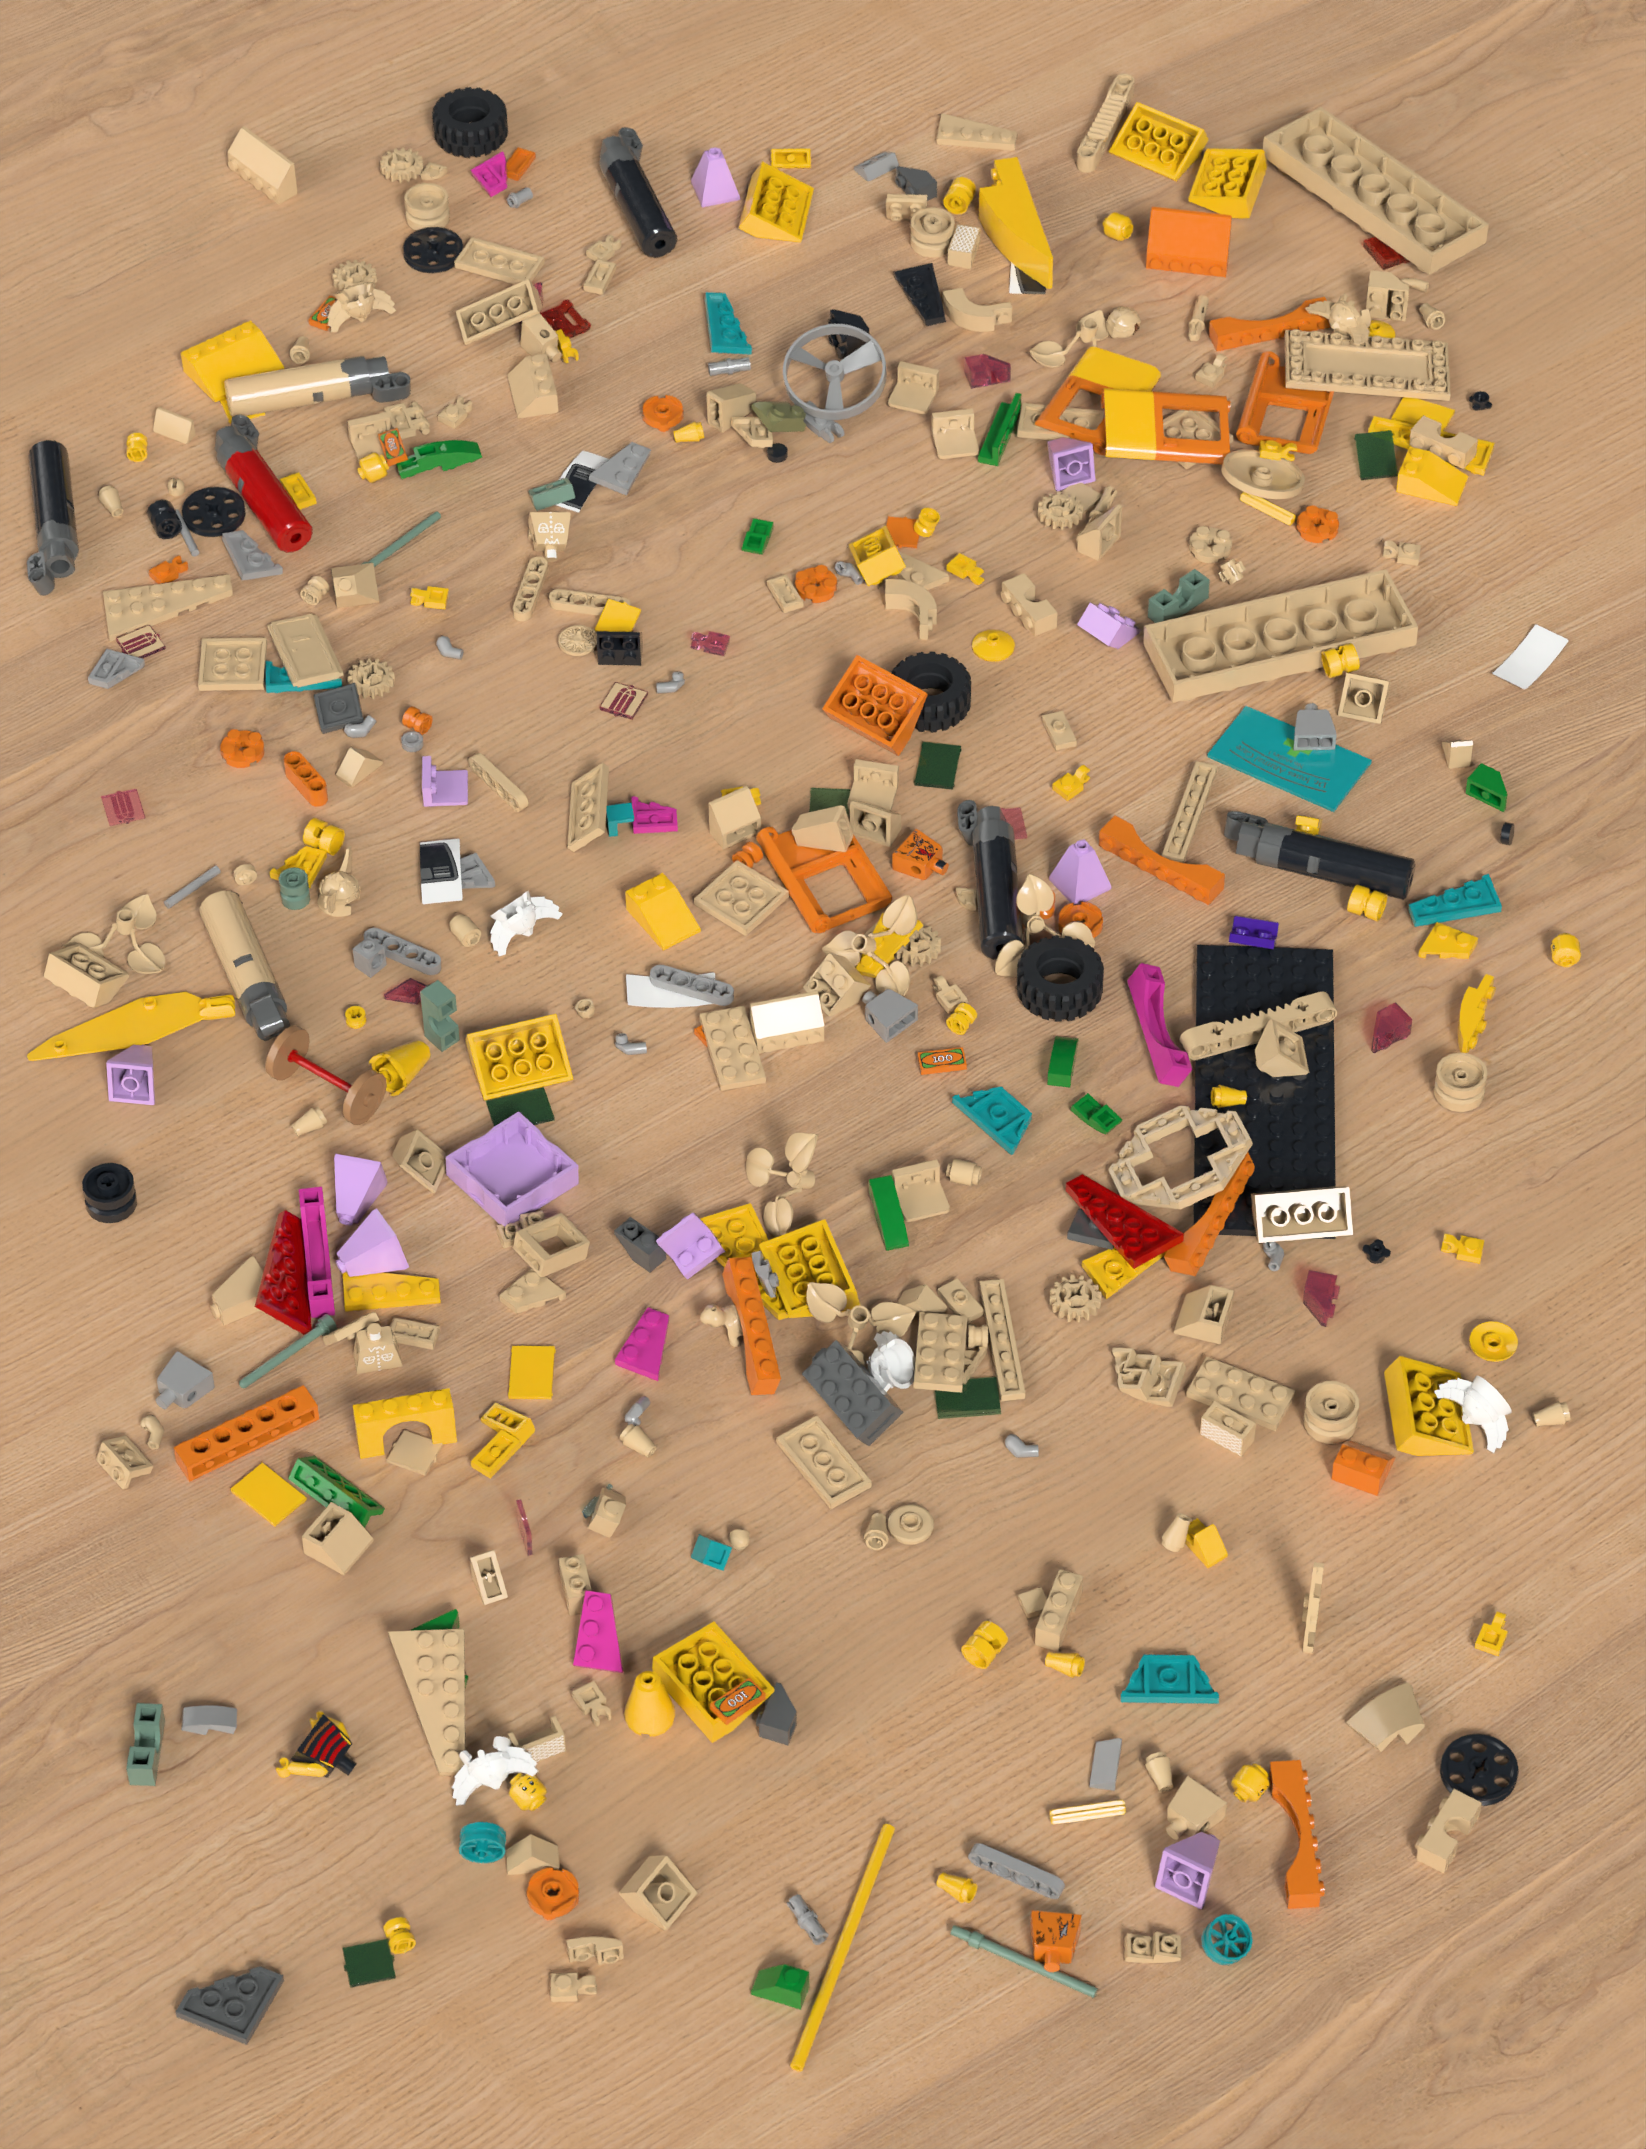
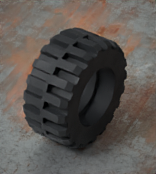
M465 87L462 90L460 88L455 89L454 92H448L445 94V97H441L433 108L434 138L445 152L453 153L454 156H464V158L475 156L477 158L483 154H491L492 151L499 149L500 145L502 146L508 136L505 103L498 95L493 94L487 89L485 91L478 87L476 89H471V87Z
M930 651L928 654L920 652L916 656L910 655L906 657L905 661L901 660L891 672L893 675L921 690L937 689L943 691V693L938 695H927L915 725L919 732H925L926 730L933 733L941 729L945 731L949 729V726L954 727L959 724L960 720L962 721L967 716V712L971 707V676L966 667L959 663L956 658H949L944 653L940 655Z
M1052 936L1051 939H1047V937L1039 940V943L1034 942L1028 949H1025L1018 960L1016 988L1018 998L1027 1010L1030 1009L1032 1014L1036 1016L1041 1015L1042 1019L1048 1021L1049 1019H1055V1022H1062L1065 1019L1073 1021L1075 1017L1081 1018L1087 1015V1011L1091 1012L1102 998L1103 962L1100 955L1094 952V948L1089 944L1085 945L1084 941L1080 939L1073 940L1070 936H1065V938H1059V936ZM1061 973L1070 975L1077 980L1066 984H1056L1045 980L1044 977Z

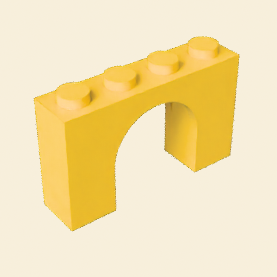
M450 1388L352 1405L360 1459L385 1455L383 1445L385 1432L392 1426L406 1421H418L428 1425L433 1444L443 1443L444 1445L457 1442Z

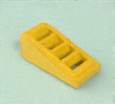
M495 1403L480 1418L482 1423L494 1431L499 1432L502 1429L520 1440L521 1446L535 1432L531 1418L498 1403Z

